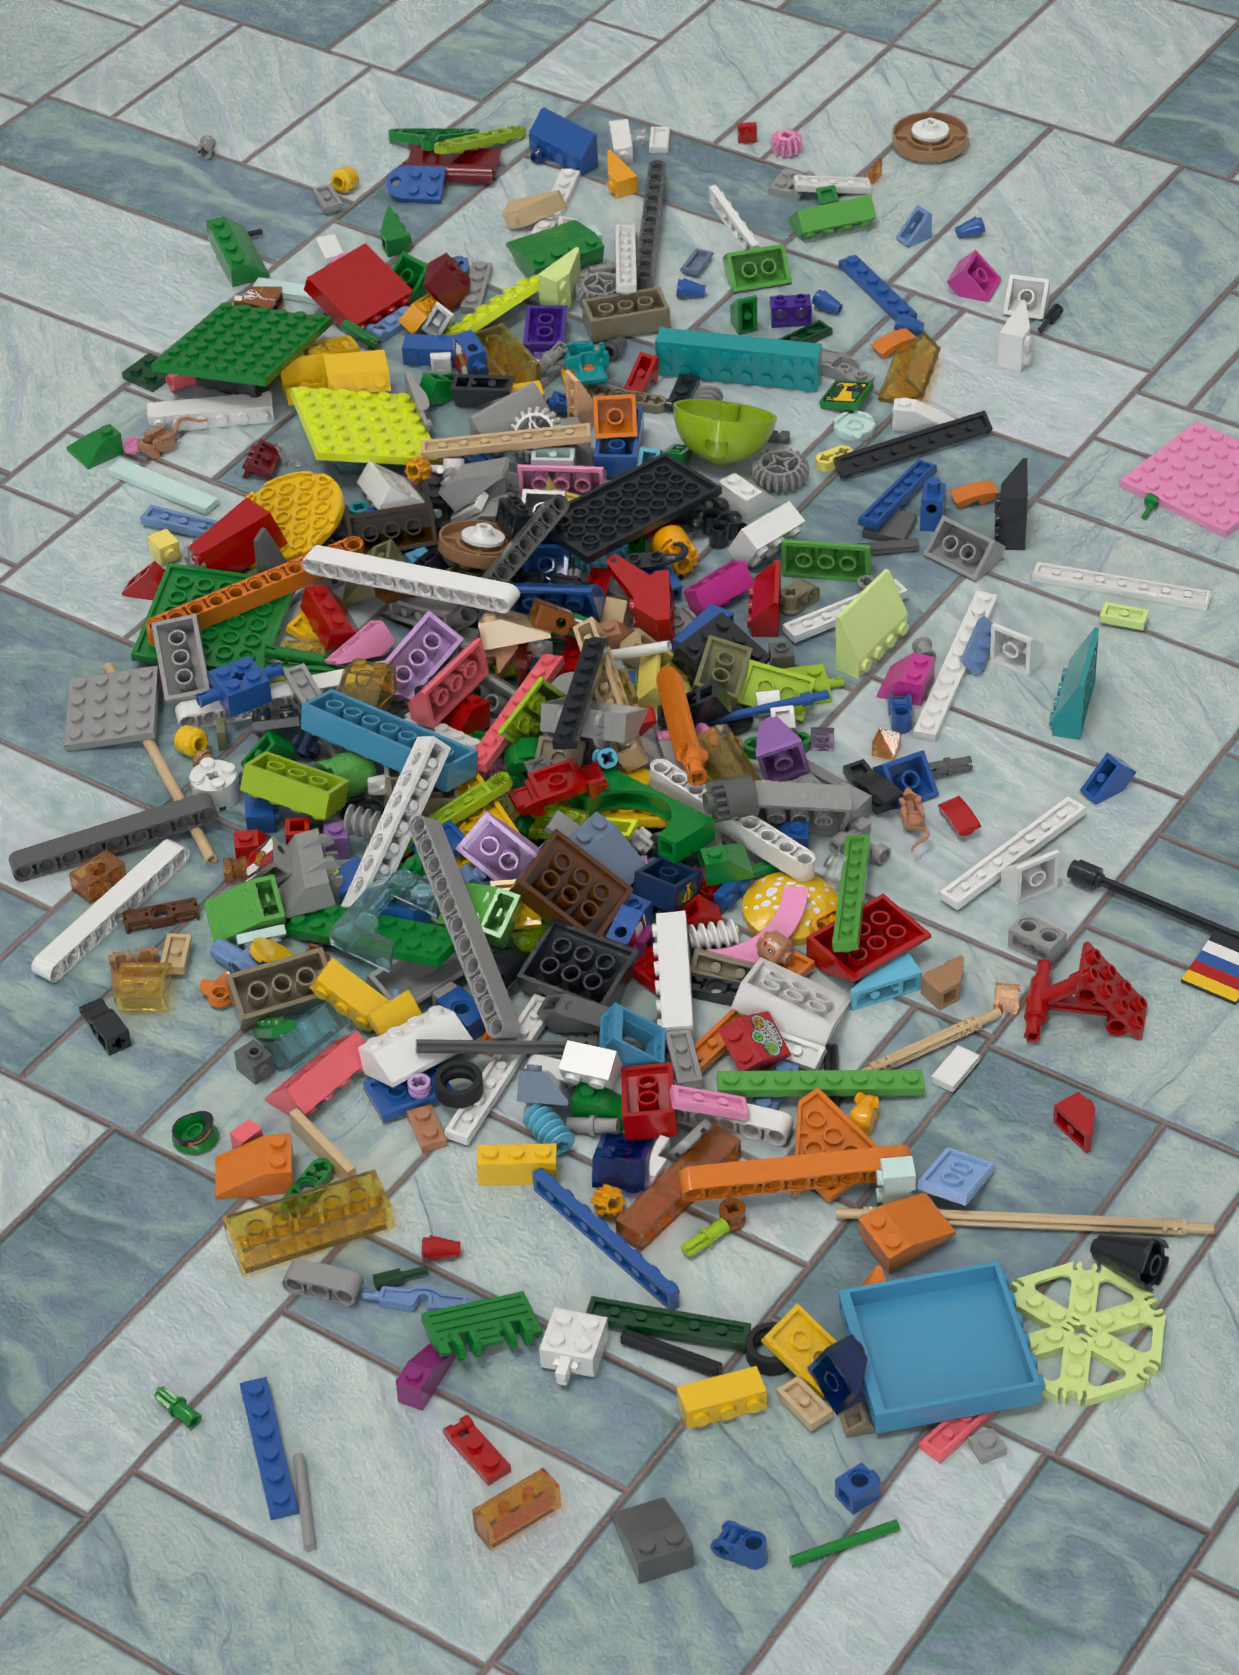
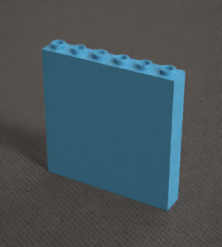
M999 1261L838 1290L839 1311L876 1434L1041 1403V1391H1045L1044 1378L1042 1374H1037L1038 1363L1036 1355L1029 1351V1348H1031L1028 1332H1023L1022 1314L1020 1311L1016 1312L1015 1294L1013 1291L1008 1290L1007 1271H1002Z

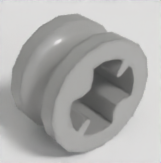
M870 575L860 576L857 579V592L861 593L875 577Z

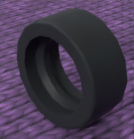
M454 1060L438 1068L434 1075L435 1095L438 1101L446 1107L454 1109L466 1108L479 1101L483 1095V1077L479 1067L469 1061ZM459 1078L468 1079L473 1082L470 1087L463 1090H451L444 1086L447 1082Z
M767 1322L755 1326L748 1333L745 1340L746 1361L750 1367L757 1366L759 1373L767 1376L781 1375L790 1370L778 1357L763 1356L755 1350L777 1322Z

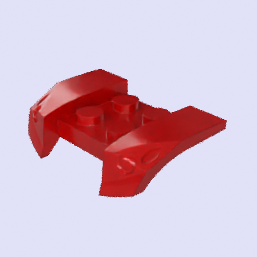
M570 758L527 773L528 780L524 781L525 786L509 791L508 796L517 813L525 816L546 815L545 806L553 805L583 793H587L593 799L602 790H605L609 783L597 762L580 767L578 763H574L573 759Z

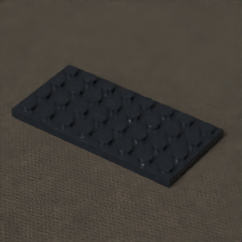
M665 452L569 501L567 512L546 537L589 564L696 507L711 501L722 494V487Z

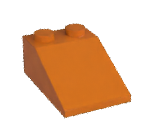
M291 1133L264 1135L215 1157L216 1200L286 1194L294 1184V1151Z
M926 1192L881 1205L859 1218L860 1237L888 1274L956 1235V1231Z

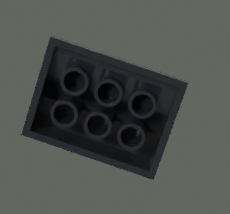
M552 919L516 977L522 993L532 997L534 994L546 997L547 994L566 993L611 1007L615 1002L619 1005L621 1004L639 956V950Z

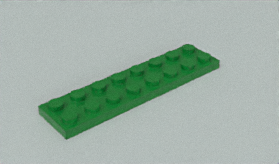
M338 905L294 916L285 925L286 936L381 956L384 955L390 958L438 968L455 952L447 927L374 912H361L355 908L347 909Z

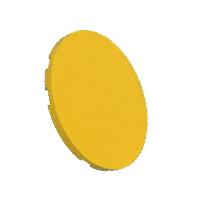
M313 471L293 472L279 476L264 483L265 487L256 493L251 492L246 496L269 511L288 542V544L280 548L287 562L308 554L315 545H322L337 528L345 508L343 492L334 479L324 473L314 474ZM256 563L248 567V569L257 567Z

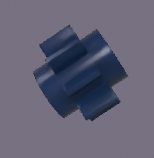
M303 730L302 734L295 733L291 742L296 746L295 752L307 758H310L311 754L318 755L322 746L317 742L318 736H313Z

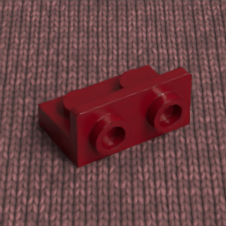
M260 438L257 446L252 445L247 455L249 457L246 458L242 469L245 470L242 477L246 479L251 471L269 480L283 449Z

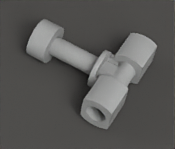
M859 817L850 824L848 832L840 831L829 839V849L834 854L840 855L844 852L846 836L869 834L872 823L865 817ZM871 843V859L883 865L889 859L891 849L882 843L877 846Z

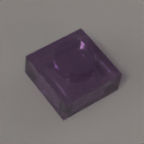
M811 727V751H834V728Z

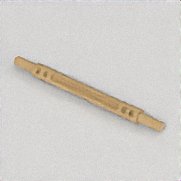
M995 1008L980 1016H971L872 1061L861 1070H892L982 1029V1025L1002 1017V1012L999 1008Z

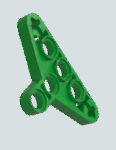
M393 128L388 130L389 141L421 145L422 150L432 151L436 142L443 141L444 143L445 140L480 133V130L476 128Z

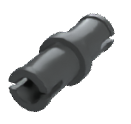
M970 756L954 759L946 757L942 761L929 762L933 776L943 774L951 776L955 772L971 771L973 769V765L968 764L972 763Z

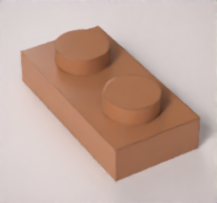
M431 1104L407 1110V1118L422 1154L447 1147L445 1135Z

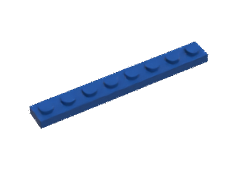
M542 1168L533 1172V1186L537 1194L663 1306L671 1310H676L679 1307L680 1291L675 1282L669 1281L655 1265L648 1263L637 1249L631 1248L620 1234L614 1233L603 1219L597 1218L586 1204L580 1203L569 1189L563 1188L552 1174L546 1173Z

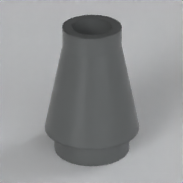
M618 336L604 343L609 353V360H616L627 345V341L623 336Z

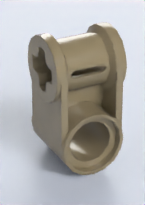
M802 578L796 579L780 592V596L783 598L780 607L781 613L786 616H795L808 606L814 604L820 595L819 587Z

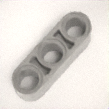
M300 1258L294 1259L291 1262L282 1280L283 1288L289 1293L348 1307L355 1303L364 1284L363 1277L353 1270Z

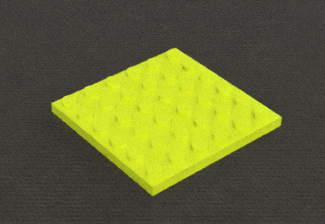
M304 386L299 388L291 387V399L316 460L368 463L370 460L374 463L406 465L407 461H413V457L420 456L422 460L421 440H430L431 437L425 431V427H423L420 417L415 410V403L410 399L409 394H391L384 391L370 393L365 390L355 392L346 389L336 391L327 388L311 389ZM439 458L435 460L428 459L430 465H440Z

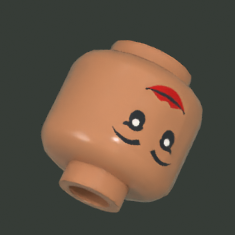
M779 931L765 932L756 943L758 956L779 966L781 964L787 965L794 956L792 953V941Z

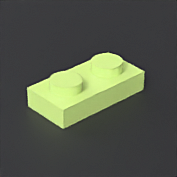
M1105 602L1100 613L1099 622L1144 630L1149 617V610Z

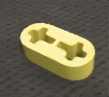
M841 445L817 454L816 469L822 472L836 469L833 462L834 457L852 452V448Z

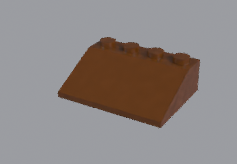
M557 828L548 837L509 889L510 892L521 895L522 902L549 924L552 919H556L599 936L603 935L618 913L621 905L624 904L633 890L630 885Z

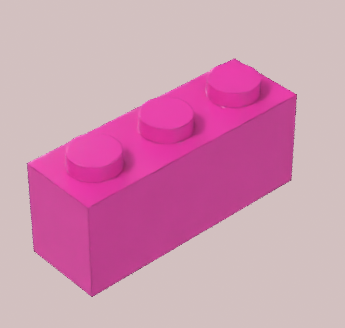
M731 560L684 589L683 593L690 610L695 615H700L711 603L716 606L729 604L731 602L730 599L745 594L749 586L754 585L745 561Z

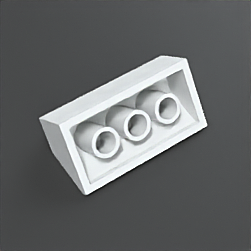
M370 460L357 481L362 488L361 491L367 495L366 498L372 501V506L378 510L425 502L405 477Z
M439 1005L429 1008L427 1012L419 1016L409 1018L408 1022L400 1026L388 1029L386 1033L378 1037L368 1039L367 1043L358 1047L364 1074L391 1087H395L408 1080L412 1075L422 1073L456 1055L447 1053H416V1039H473L454 1011Z

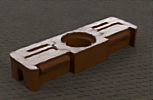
M192 897L122 912L126 934H130L131 931L146 928L153 930L173 926L175 922L195 918L198 921L200 914L197 900ZM158 914H167V916L163 918L155 917Z

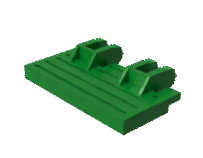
M524 1291L421 1314V1322L435 1352H438L440 1357L449 1356L452 1352L450 1348H452L459 1361L466 1359L464 1345H469L474 1357H480L482 1355V1348L502 1344V1337H504L511 1350L518 1347V1339L515 1334H520L526 1346L534 1343V1336L543 1335V1330Z

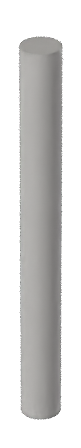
M296 1453L293 1455L303 1545L304 1550L309 1552L315 1549L305 1458L303 1453Z

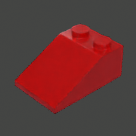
M673 1062L621 1067L622 1120L626 1141L659 1138L660 1135L666 1137L678 1136L677 1111L672 1108L669 1094L671 1086L674 1085Z

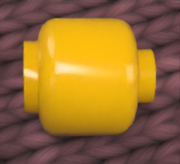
M350 166L341 167L331 175V184L339 193L349 192L358 186V173Z
M185 725L177 730L174 736V746L181 754L194 757L198 751L207 748L208 736L205 731L198 727Z

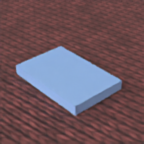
M947 1147L918 1180L916 1189L966 1206L994 1173L996 1164Z

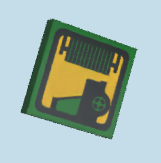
M835 380L819 401L820 408L858 411L874 389L873 382Z

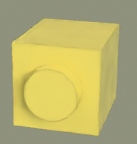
M167 529L147 536L150 554L161 566L181 559L179 541Z

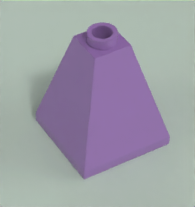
M777 716L767 717L759 722L756 757L764 780L782 782L811 772L801 738Z

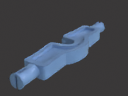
M382 1286L380 1291L364 1289L362 1295L363 1301L379 1302V1307L397 1309L406 1312H414L421 1301H427V1311L474 1302L468 1301L467 1295L443 1293L430 1286H414L408 1289Z

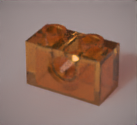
M106 849L70 872L69 877L72 891L89 904H92L108 892L127 873L125 863Z

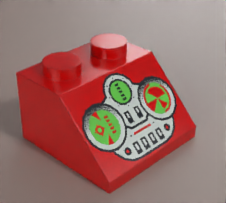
M769 1011L739 1017L718 1029L739 1071H765L792 1055Z

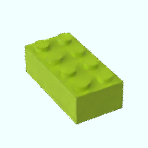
M265 751L244 764L240 791L246 792L254 798L269 800L273 805L289 807L293 812L309 814L316 820H326L345 806L350 780Z

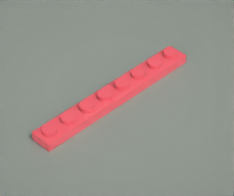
M543 654L476 746L475 750L478 751L477 771L488 772L510 742L497 732L540 676L552 683L565 664L563 656Z

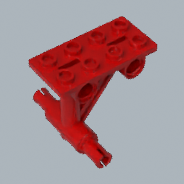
M1089 941L1083 943L1079 971L1070 974L1067 979L1053 984L1050 978L1053 964L1047 959H1041L1037 962L1036 974L1030 980L1029 991L1025 997L1024 1020L1027 1024L1024 1038H1027L1028 1042H1038L1040 1040L1041 1027L1047 1021L1048 1010L1107 1016L1105 1027L1108 1033L1115 1036L1131 1033L1137 1040L1143 1037L1147 1010L1146 999L1131 986L1128 980H1125L1117 972L1114 965L1110 964Z

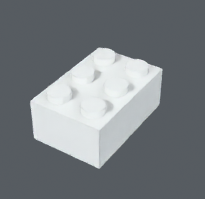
M788 501L742 528L727 550L735 560L745 561L747 568L749 566L754 568L762 562L764 557L771 558L779 551L778 549L782 547V539L793 540L794 537L799 535L802 531L800 528L805 523V520L793 504Z

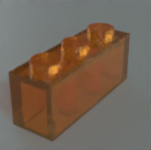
M544 1467L474 1508L472 1510L474 1531L491 1550L562 1507L560 1485Z

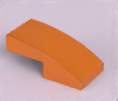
M903 328L882 336L870 345L880 357L886 359L897 349L903 353L916 343L918 338L907 328Z
M992 480L966 484L949 491L958 509L977 500L982 506L995 499L996 493H999Z

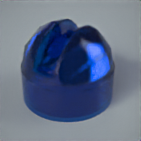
M535 148L530 154L531 161L537 165L544 162L547 158L538 148Z

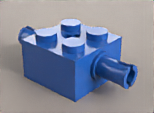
M250 656L208 671L211 689L195 694L197 704L200 708H203L218 701L232 718L272 702L269 680L284 676V669L280 662L261 669Z

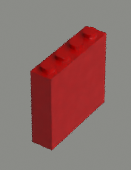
M366 243L308 276L304 286V291L340 327L344 320L348 319L361 328L365 327V330L369 324H376L404 305L408 306L411 303L413 290Z

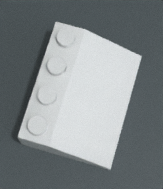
M760 957L742 980L731 1008L736 1010L741 1016L769 1011L779 1031L825 1047L848 1008L850 998Z

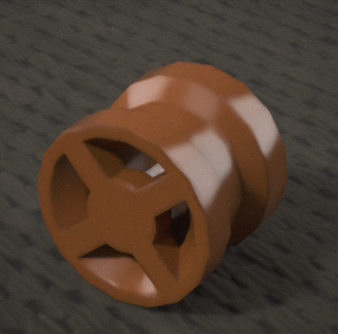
M737 1198L723 1200L719 1205V1218H723L728 1223L729 1231L737 1232L745 1226V1204Z

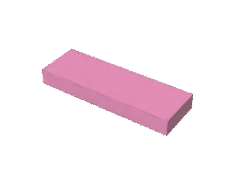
M672 1085L669 1090L673 1109L747 1121L749 1116L746 1098L743 1096Z

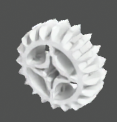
M536 406L535 411L529 407L527 410L528 414L520 411L522 418L514 417L517 424L510 425L514 431L524 430L528 424L529 429L541 428L540 424L537 423V419H544L548 421L551 427L563 426L559 425L562 420L559 417L555 418V412L549 413L548 408L541 410L539 406ZM527 449L513 450V452L518 453L520 459L525 457L526 462L529 463L531 461L532 451Z

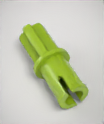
M718 1218L717 1221L705 1229L700 1228L695 1236L681 1245L683 1254L686 1257H692L704 1248L712 1247L714 1241L730 1232L728 1223L723 1218Z

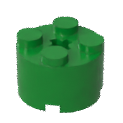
M533 737L517 739V743L513 745L510 743L504 749V769L513 781L511 789L525 786L524 781L528 780V775L523 762L535 759L539 739Z

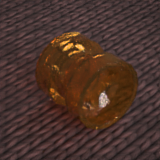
M239 856L238 859L234 860L223 858L225 882L233 881L235 878L244 880L248 865L247 856Z

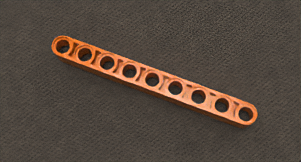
M891 1145L689 1166L681 1169L678 1176L683 1199L695 1202L876 1183V1170H880V1159L912 1155L910 1147L907 1145Z

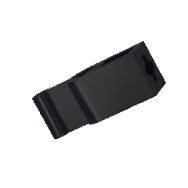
M100 997L79 1007L80 1014L88 1022L93 1035L109 1056L132 1046L128 1028L112 1008H108L103 998Z

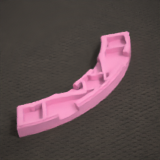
M784 886L781 904L771 922L753 938L736 946L707 950L756 963L760 959L757 954L758 948L756 943L762 934L767 931H779L788 939L794 935L805 912L808 887Z

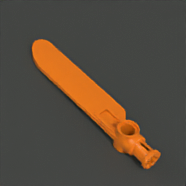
M663 666L658 672L656 684L673 753L676 755V760L681 762L684 770L688 772V783L691 786L703 785L708 780L707 771L704 769L708 752L700 747L681 674L673 667Z

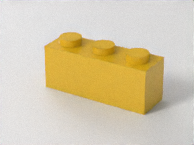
M331 958L324 965L309 986V989L314 992L316 997L327 1001L334 1007L336 1012L347 1016L359 1029L365 1030L368 1033L373 1028L366 1015L389 1001L334 958Z
M556 1143L478 1145L479 1186L533 1185V1172L539 1168H542L548 1174H552L558 1180Z
M757 1366L676 1387L677 1405L687 1430L767 1409V1390Z

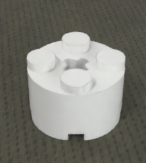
M207 757L202 759L200 764L191 771L189 779L192 796L208 793L213 799L217 812L219 808L226 806L228 809L238 801L239 787L233 763Z

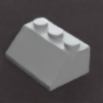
M943 515L923 555L978 581L996 567L1006 546Z

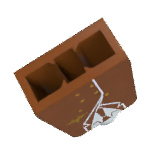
M249 287L245 296L235 295L234 305L246 304L254 308L268 307L270 310L281 309L284 304L282 287Z
M536 597L527 618L534 627L567 636L568 631L574 632L573 627L583 622V620L573 618L574 614L569 609Z

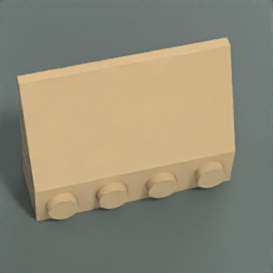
M485 610L479 617L478 622L484 650L551 638V632L534 627L527 619L528 615L509 610L507 613Z

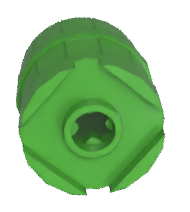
M351 751L336 754L328 760H320L313 764L316 769L350 780L346 799L358 797L359 794L368 791L367 779L377 776L372 760Z

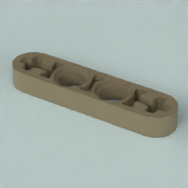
M593 386L589 389L591 397L635 394L636 401H641L636 402V407H643L644 413L662 414L665 412L666 398L662 395L606 386Z

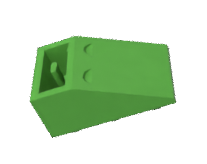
M274 874L250 879L204 902L213 942L219 938L225 939L228 942H234L238 934L282 924L286 925V917Z
M464 882L488 944L505 949L524 908L521 895L500 887ZM440 914L436 925L446 927L442 914Z

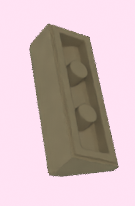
M695 948L690 968L691 973L741 983L756 963Z

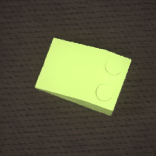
M578 247L538 274L540 306L567 305V310L572 306L575 299L577 280L581 279L580 249Z

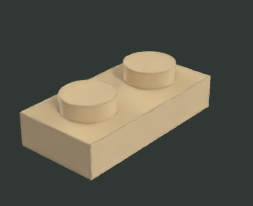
M167 933L159 966L160 974L185 975L192 944L191 934Z
M799 1376L776 1389V1396L810 1431L815 1430L833 1418V1410Z

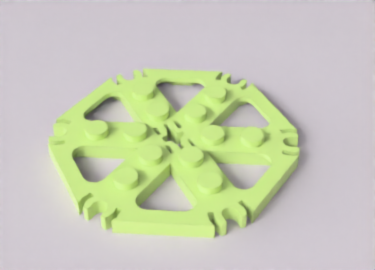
M1073 1261L1017 1278L1016 1282L1011 1283V1291L1014 1292L1016 1298V1312L1020 1311L1022 1316L1044 1328L1028 1333L1031 1348H1029L1030 1353H1035L1037 1361L1063 1354L1060 1377L1054 1381L1044 1378L1045 1391H1041V1394L1058 1403V1396L1061 1395L1062 1405H1066L1067 1398L1073 1397L1077 1400V1407L1082 1405V1399L1085 1397V1407L1144 1389L1145 1385L1148 1386L1150 1384V1376L1146 1373H1150L1155 1377L1158 1375V1370L1160 1371L1166 1314L1164 1315L1163 1308L1152 1310L1157 1308L1158 1300L1150 1292L1140 1289L1101 1265L1099 1273H1097L1096 1263H1093L1091 1270L1086 1271L1082 1268L1081 1261L1077 1263V1270H1074ZM1059 1277L1068 1278L1071 1281L1068 1309L1038 1292L1035 1286ZM1103 1282L1112 1283L1133 1296V1300L1129 1303L1096 1312L1099 1285ZM1146 1327H1151L1153 1330L1151 1349L1147 1352H1140L1116 1338L1117 1336ZM1081 1330L1084 1331V1334L1080 1333L1078 1335H1075V1332L1079 1333ZM1091 1357L1121 1374L1124 1378L1101 1386L1090 1384L1088 1379Z

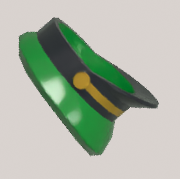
M198 1111L179 1118L172 1127L173 1146L178 1151L187 1154L202 1153L214 1147L218 1142L219 1132L213 1124V1115L208 1111Z

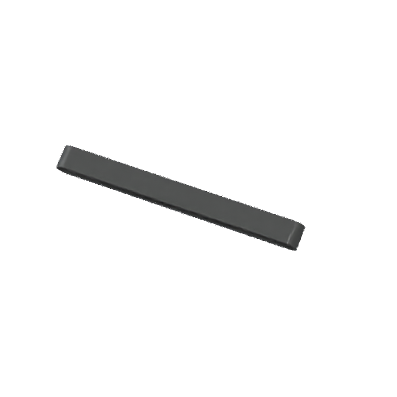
M653 160L648 164L636 260V290L654 288L666 187V164L662 160Z

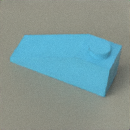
M910 953L900 955L874 970L850 990L851 1010L854 1011L921 990L922 972Z

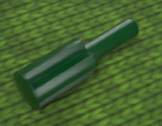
M422 1266L402 1272L400 1268L376 1273L373 1274V1284L376 1290L381 1289L382 1286L392 1287L403 1284V1279L427 1274L428 1268L427 1266Z

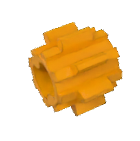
M419 456L413 457V461L406 462L407 468L405 473L409 481H416L419 484L423 479L431 478L432 467L428 459L421 460Z
M604 1184L599 1190L595 1189L593 1198H591V1203L594 1204V1213L601 1216L604 1215V1217L610 1219L616 1216V1213H621L623 1211V1204H625V1199L622 1198L623 1195L621 1194L622 1190L616 1187L612 1188V1186Z

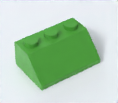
M784 244L726 253L722 258L726 278L733 293L792 283Z

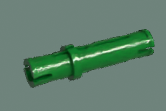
M265 645V659H275L283 661L285 664L291 662L304 663L305 665L332 666V664L324 662L330 655L291 649V646H286L285 648Z

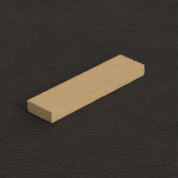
M296 1108L290 1111L291 1130L318 1158L328 1159L332 1163L333 1173L349 1189L357 1186L356 1167L299 1109Z

